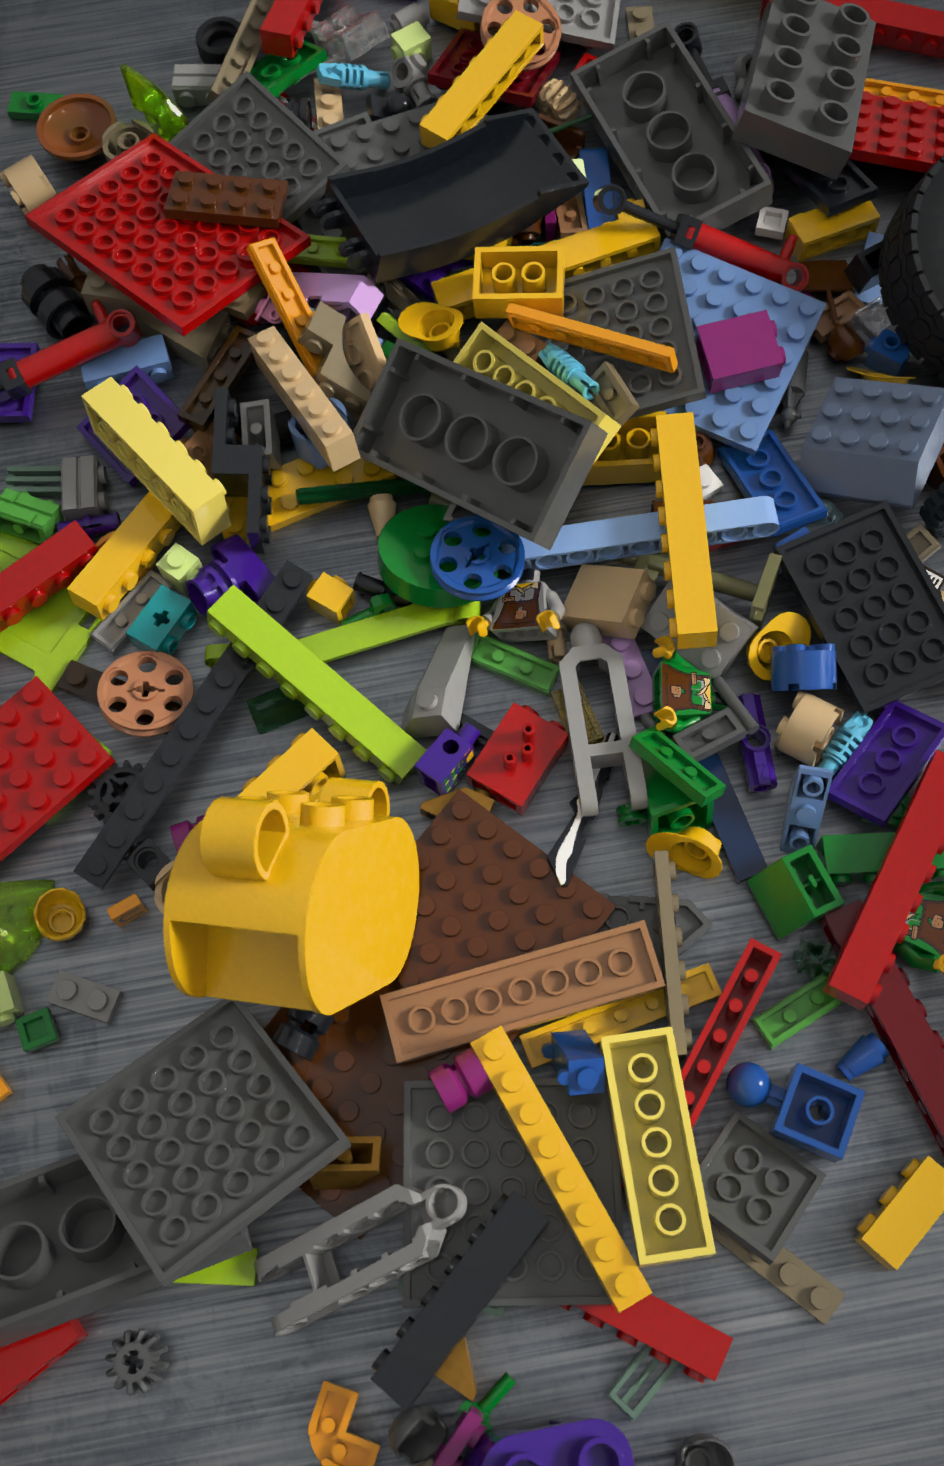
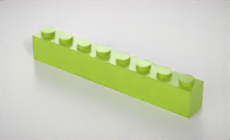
M232 585L207 610L208 627L215 635L220 638L225 636L233 643L232 648L237 654L243 658L249 657L257 664V670L267 679L273 677L281 684L280 689L286 696L292 700L297 698L305 705V711L317 721L319 719L323 720L330 726L328 730L335 738L340 741L345 739L354 747L353 752L364 762H368V760L378 768V774L387 782L392 783L394 781L399 786L427 751L235 585Z

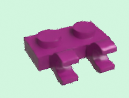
M471 1405L468 1411L463 1410L455 1422L457 1428L447 1443H442L434 1454L433 1458L435 1461L432 1466H462L463 1458L459 1455L464 1447L468 1445L472 1449L487 1429L481 1423L484 1413Z

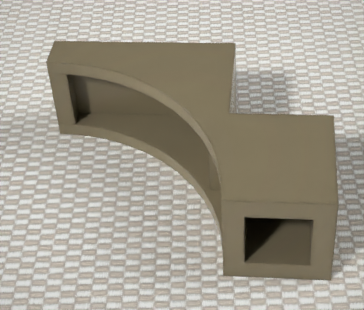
M320 301L310 314L297 342L304 345L308 351L323 357L313 379L326 397L338 399L343 403L347 411L361 416L372 392L356 378L345 358L342 345V330L346 316Z

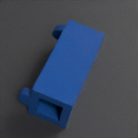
M585 1030L551 1032V1043H545L541 1051L544 1057L552 1058V1067L557 1074V1080L564 1086L569 1096L605 1093L604 1057Z

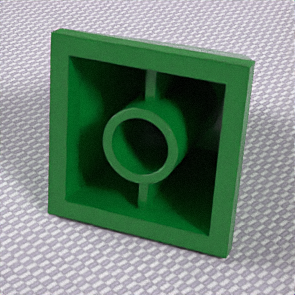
M641 758L648 797V808L645 809L648 838L659 832L677 833L690 826H697L705 830L712 827L714 800L700 807L647 761Z

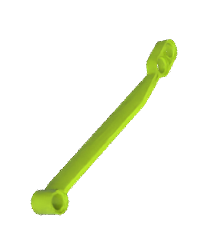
M474 601L452 608H432L414 603L298 640L323 662L327 663L443 626L465 625L469 618L481 616V601ZM229 644L207 645L205 648L204 664L213 668Z

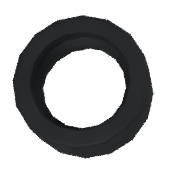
M213 17L205 21L198 28L196 44L200 58L205 64L223 63L230 46L216 49L208 45L218 38H234L240 22L230 17Z

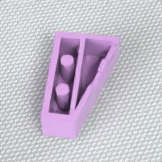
M293 272L310 307L315 309L319 302L322 301L346 316L345 323L362 313H368L371 319L384 296L376 288L374 282L365 275Z

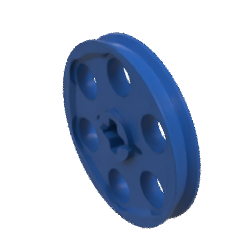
M479 515L462 517L448 523L437 533L431 545L430 565L435 580L445 591L464 600L487 601L498 598L509 592L518 583L524 570L525 550L519 535ZM478 528H486L491 533L486 537H478L474 534V531ZM449 537H457L462 542L458 546H449L444 541ZM502 544H510L514 546L515 550L512 553L506 554L500 552L498 547ZM472 556L476 557L477 559L475 561H472ZM445 562H451L457 568L452 572H444L439 567ZM504 569L511 576L502 580L496 578L494 572ZM468 579H477L481 582V586L476 589H470L464 585V582Z

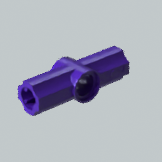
M754 693L742 694L738 696L739 700L760 727L758 731L745 735V738L739 741L738 751L743 759L749 792H767L778 786L770 748L771 734L766 728L760 695ZM747 739H757L762 746L753 747L747 742Z

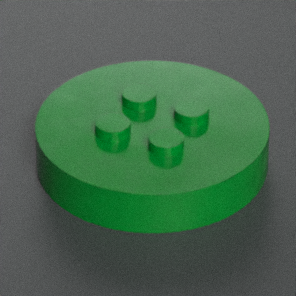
M429 504L404 510L391 518L380 533L377 558L379 574L390 590L409 602L432 608H452L474 602L455 597L445 591L437 583L431 571V545L437 533L450 523L443 521L449 505ZM478 528L474 531V534L478 537H486L491 533L486 528ZM449 537L444 542L449 546H458L462 541L457 537ZM472 556V561H475L477 558ZM445 562L439 568L444 572H452L457 567L451 562ZM499 570L494 572L496 578L498 577ZM468 579L464 582V585L467 588L476 589L481 586V582L477 579Z

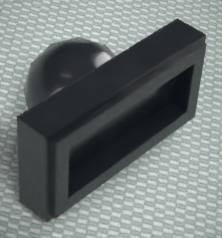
M370 93L366 99L367 113L372 122L412 110L413 108L410 98L404 93H395L388 100Z

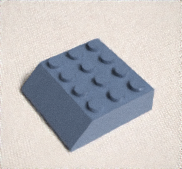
M835 377L802 445L800 470L817 495L871 504H880L887 501L891 507L914 510L944 443V388Z

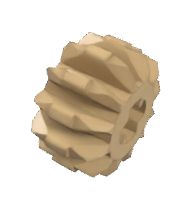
M553 78L542 86L535 103L536 107L540 109L541 114L566 123L576 119L577 115L581 112L579 107L581 103L576 98L577 94L571 90L570 85H565L563 80L560 79L558 81Z

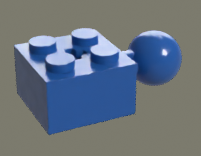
M743 1062L734 1066L726 1079L727 1093L737 1105L745 1108H754L766 1103L777 1108L768 1131L772 1136L834 1163L843 1159L866 1091L800 1063H797L790 1069L784 1088L772 1084L767 1071L760 1065L752 1062ZM815 1105L819 1107L818 1113L823 1116V1118L818 1120L813 1119L812 1114L809 1112V1109Z

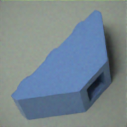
M800 764L792 775L786 800L780 851L793 853L810 844L815 848L833 777V770Z

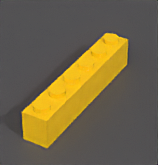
M517 10L509 19H505L499 31L493 38L487 40L478 56L471 59L462 75L457 76L451 88L445 95L439 97L435 107L429 114H425L419 124L421 144L432 148L475 127L544 45L543 24Z
M150 491L67 588L73 604L102 621L109 613H113L117 609L120 600L126 592L136 586L139 579L138 574L144 567L150 568L154 564L157 555L164 546H168L173 541L175 533L182 526Z

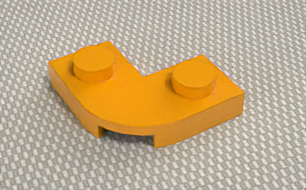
M328 1380L323 1381L308 1428L311 1446L316 1457L320 1460L322 1466H375L382 1444L347 1431L360 1392Z

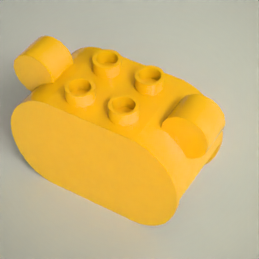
M332 777L326 781L321 791L319 802H309L308 792L271 790L267 791V797H219L211 803L204 819L190 831L179 849L170 873L163 914L165 957L171 978L181 993L189 997L201 998L206 996L310 1010L322 1015H332L390 984L398 977L407 959L416 924L419 899V862L416 843L409 825L400 817L389 816V794L383 782Z

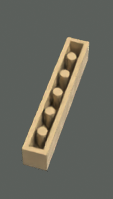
M272 326L247 338L256 365L332 471L335 472L360 459L352 430L277 329Z

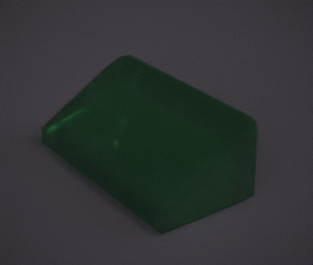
M280 687L246 701L260 734L309 715L301 701L297 698L294 700L290 699L282 692Z

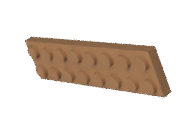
M641 920L380 995L396 1062L399 1065L468 1045L499 1026L503 1027L505 1033H510L663 989L666 985L645 920Z

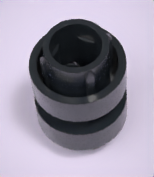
M37 264L25 271L20 282L22 286L21 299L31 313L38 318L39 323L51 337L65 339L92 326L91 315L80 291L75 288L74 284L61 269Z

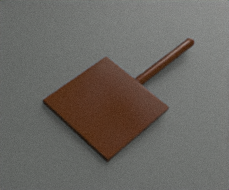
M847 260L798 261V263L805 265L809 271V282L804 288V292L826 291L833 325H838L839 321L832 291H853V285L844 272L848 266Z

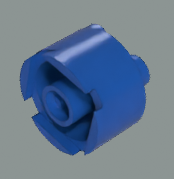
M790 644L771 647V691L837 689L835 644H815L810 646Z

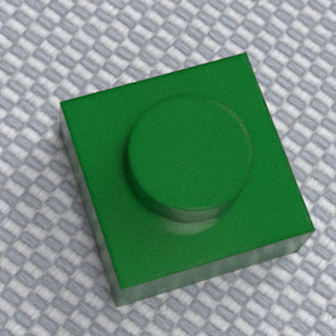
M48 1007L15 1019L21 1044L26 1053H31L60 1041L51 1009Z

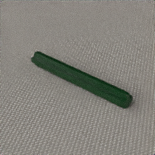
M403 478L298 488L296 490V500L299 505L365 499L382 493L395 496L430 491Z

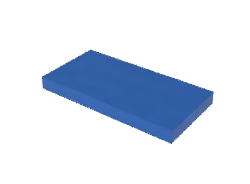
M772 429L766 431L755 456L729 445L718 448L717 456L745 498L769 496L774 499L780 529L777 533L771 535V538L827 517L828 509Z

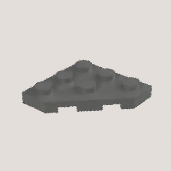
M600 893L616 905V910L599 932L645 920L660 970L662 971L655 897L629 895V897L611 896L607 893ZM679 899V914H674L675 927L681 926L683 940L682 947H677L678 956L712 928L713 925L694 903L688 899Z

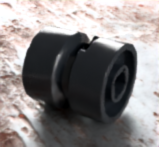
M290 1008L287 1013L290 1019L289 1022L280 1025L272 1041L311 1062L320 1047L319 1036H326L335 1018L331 1015H322L310 1010ZM304 1021L311 1024L308 1032L299 1028Z

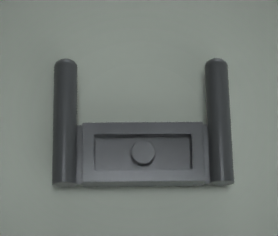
M721 676L715 677L712 680V685L728 707L672 735L670 739L697 762L744 739L745 735L755 733L760 727ZM644 713L640 717V722L645 729L652 726L656 727L657 722L650 713Z

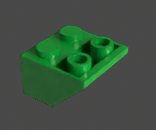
M812 844L780 858L746 882L778 941L819 922L824 915L841 908L845 904Z

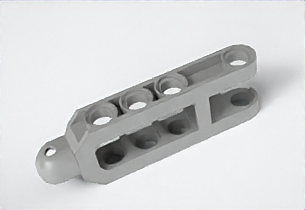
M582 622L573 628L570 635L571 649L559 663V678L581 816L583 818L599 815L593 769L621 765L623 766L626 789L630 791L631 811L647 809L648 797L641 756L629 747L632 736L637 733L623 656L603 643L602 634L596 625ZM598 659L599 667L610 676L611 702H614L615 725L616 731L619 730L620 740L588 745L577 673L580 670V662Z
M395 1184L257 1259L254 1262L259 1282L266 1283L280 1279L306 1265L313 1288L311 1293L290 1303V1308L274 1317H270L275 1336L296 1332L437 1258L447 1232L446 1227L458 1222L465 1215L467 1197L463 1191L457 1186L448 1184L435 1185L424 1192L413 1187L406 1188ZM411 1208L420 1211L424 1224L418 1227L415 1237L412 1238L413 1243L394 1253L386 1252L381 1255V1260L364 1269L356 1268L350 1271L351 1276L343 1280L341 1279L333 1250Z

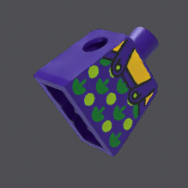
M468 722L463 724L457 734L446 728L414 765L420 783L438 796L454 791L476 758L472 744L481 734L479 730Z

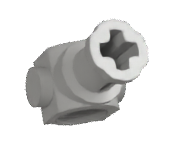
M414 53L412 57L404 55L403 58L394 61L391 72L388 75L391 79V85L396 91L400 93L404 91L406 96L412 97L416 103V108L437 102V96L432 94L427 87L429 71L422 56Z

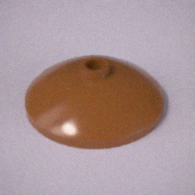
M86 93L70 94L53 101L43 110L37 121L36 133L42 148L51 156L66 161H81L92 158L103 151L102 136L107 128L117 122V118L111 105L104 99Z

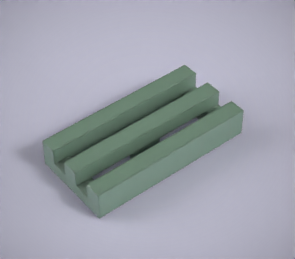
M61 466L7 467L9 476H6L7 486H5L4 490L8 488L17 492L26 491L33 497H61ZM15 484H32L33 486L59 484V487H15Z
M646 1344L605 1393L633 1422L680 1365V1362L672 1359L670 1365L660 1374L636 1406L630 1409L627 1406L628 1402L661 1363L660 1360L653 1358L624 1396L620 1399L616 1395L651 1351L652 1347Z

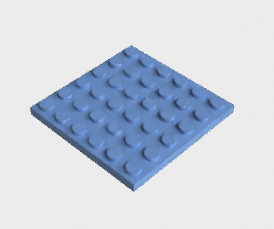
M665 238L659 251L674 246L676 248L694 336L697 326L767 310L770 320L775 321L777 327L776 340L778 346L783 347L786 355V363L783 365L779 377L710 394L701 367L707 398L662 410L666 411V414L693 412L695 431L702 432L708 437L755 456L827 303L693 248L689 250L670 242L671 239Z

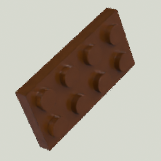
M176 171L164 206L165 218L279 229L289 192L288 181L229 176L216 173Z

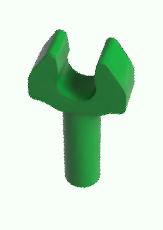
M388 593L376 595L370 598L369 608L340 621L341 626L397 609L395 601H391Z
M505 1372L480 1401L471 1402L466 1399L459 1407L457 1419L463 1410L468 1411L471 1405L484 1413L481 1423L487 1429L483 1434L489 1432L492 1429L490 1412L516 1384L515 1380Z

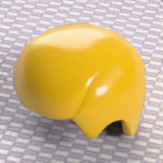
M62 887L49 889L41 895L35 905L33 916L39 932L45 938H48L50 941L62 942L73 939L82 931L86 921V910L80 896L76 892Z

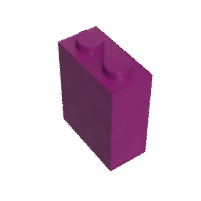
M767 310L696 327L694 338L698 358L710 394L777 378L781 373L783 365L786 363L785 351L782 346H778L776 340L777 327L775 321L770 320Z

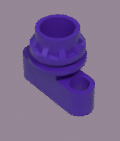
M234 534L211 546V554L214 560L198 569L196 576L187 581L186 588L195 608L199 613L207 617V610L232 585H235L257 604L275 579V576L238 534Z

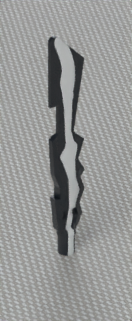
M609 732L604 742L618 741L619 736ZM612 767L593 769L598 806L602 797L604 779L609 780ZM578 794L569 802L575 814L547 856L562 887L568 886L586 843V840L580 839L586 822L595 818V816L582 818Z

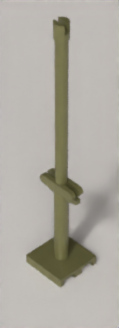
M434 493L431 494L429 504L449 506L451 504L450 501ZM661 552L614 559V561L632 565L637 569H645L654 582L659 575L664 576L663 562L668 561V558H665V553ZM771 552L759 584L711 571L713 591L752 602L749 620L759 627L756 633L761 631L776 588V580L780 569L779 565L782 560L781 555Z

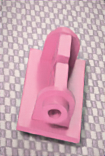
M268 294L266 299L262 298L257 304L255 320L260 324H283Z

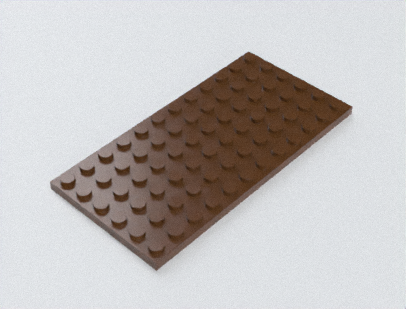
M460 789L415 842L419 862L418 910L410 950L398 977L390 984L332 1014L331 1016L335 1020L326 1036H319L320 1047L311 1062L274 1042L346 1137L381 1136L382 1138L379 1174L350 1189H314L309 1179L299 1186L301 1190L333 1217L340 1215L395 1184L403 1186L404 1081L431 1080L427 1073L428 1071L444 1062L452 1065L456 1055L471 1048V1045L468 1044L398 1065L380 995L596 934L616 910V905L574 874L568 886L562 887L547 859L548 855ZM281 1007L263 1029L271 1040H273L280 1025L289 1022L290 1019L287 1013L290 1008ZM304 1021L299 1028L308 1032L311 1024ZM523 1029L506 1033L512 1044ZM368 1232L364 1233L363 1235L357 1238L362 1240Z

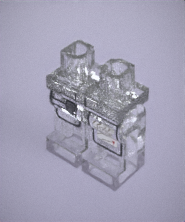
M350 4L331 15V18L328 17L311 28L316 45L324 48L327 56L346 57L347 61H353L378 43L389 38L386 23L380 20L378 12L357 13L354 5Z

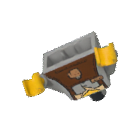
M528 568L523 570L521 583H517L509 592L498 597L486 614L469 618L466 621L470 636L478 632L480 637H486L488 630H490L504 643L557 639V629L560 628L559 622L565 615L566 609L558 594L552 591L544 582L540 581V571Z

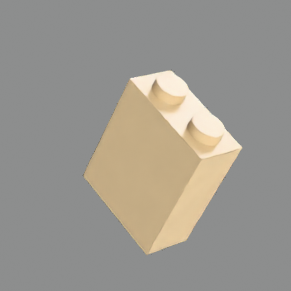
M582 564L565 600L564 607L566 613L562 620L571 631L577 624L588 622L596 625L600 629L602 636L635 640L639 628L644 623L645 614L650 602L655 597L657 586L645 569Z

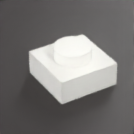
M768 206L762 208L755 235L782 240L789 210Z
M705 464L699 468L703 500H708L723 490L724 484L711 468Z

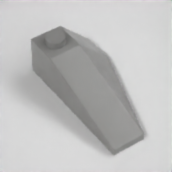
M466 624L446 628L405 707L401 728L412 738L440 736L446 728L456 734L459 731L475 634L473 636L469 635Z

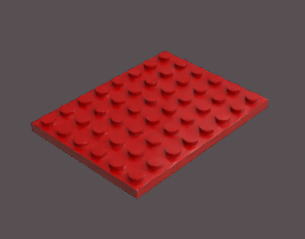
M153 133L27 213L25 218L27 225L184 337L262 281L246 250L249 244L275 237L286 261L289 262L311 246V239L308 234L283 218L281 219L279 229L165 218L164 206L176 171L214 174V172Z

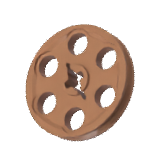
M491 0L484 9L480 25V36L483 46H485L489 38L494 37L488 33L487 29L489 27L500 29L503 21L509 19L517 10L542 24L551 25L554 29L552 33L543 32L544 45L541 48H543L545 53L543 55H535L523 70H533L549 62L557 51L562 33L559 15L550 2L547 0ZM527 3L536 6L537 11L534 13L527 12L523 5ZM499 5H506L510 8L511 12L509 14H502L498 11L497 7Z
M156 651L134 652L117 659L104 671L97 688L99 707L105 720L116 730L136 737H152L169 732L195 695L193 680L186 666L175 657L162 652L157 653ZM150 662L156 665V668L151 672L139 670V667L144 663ZM172 675H179L183 678L182 682L177 685L168 684L166 679ZM116 676L128 678L127 682L121 686L111 683V680ZM144 690H150L147 697H142ZM171 701H178L182 704V707L177 711L165 709V705ZM114 702L126 704L125 709L120 712H112L109 710V707ZM145 714L154 718L148 725H140L136 722L139 716Z

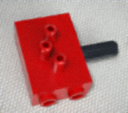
M514 702L495 731L462 713L459 730L465 722L473 725L481 733L475 742L484 747L466 774L467 784L472 788L478 787L486 790L496 802L522 816L567 747L569 733L566 732L565 727L553 720L548 722L539 717L537 711L530 706L523 705L521 707Z

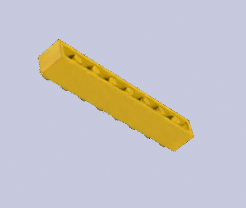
M629 215L585 231H579L559 240H552L541 246H564L566 279L660 250L661 236L656 226ZM474 268L431 282L435 303L459 310L463 314V320L475 317L472 300Z
M693 412L656 415V428H650L651 447H657L658 454H653L654 473H660V480H655L656 499H662L663 507H658L659 526H665L666 534H660L661 552L668 553V561L663 562L664 581L671 582V589L666 590L667 609H673L674 618H669L670 638L676 637L677 649L717 646L718 628Z
M499 1026L471 1042V1048L488 1075L495 1094L617 1314L651 1294L650 1287L503 1027Z

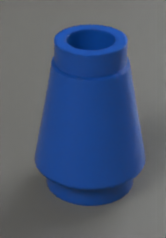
M873 1032L869 1033L866 1037L862 1034L836 1066L844 1077L851 1081L854 1077L856 1078L886 1063L884 1059L890 1053Z

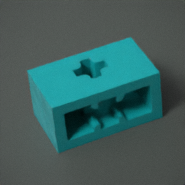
M161 584L126 634L133 646L142 651H156L157 653L162 652L171 655L176 651L179 640L185 631L190 630L194 626L198 614L192 601Z

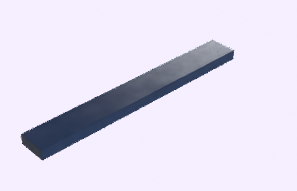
M653 649L641 653L651 678L660 661H663L662 657L655 658L653 656ZM718 752L698 763L726 785L723 795L714 800L712 827L717 839L722 843L721 848L738 884L749 880L767 868V864Z

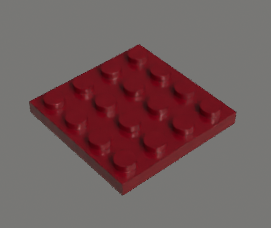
M461 28L428 72L427 84L434 85L441 90H449L455 78L459 75L461 76L467 69L471 59L475 56L477 57L483 50L484 46L481 41L480 32ZM540 48L535 55H543L545 53L543 48ZM557 49L554 56L545 65L533 70H522L496 102L511 103L518 108H531L539 96L542 86L548 81L560 62L561 50Z

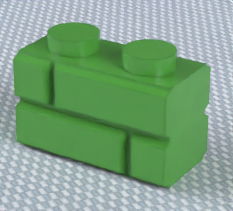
M8 488L0 495V531L42 544L58 532V522H65L62 507L53 500L48 499L45 501L33 497L26 491L17 492Z

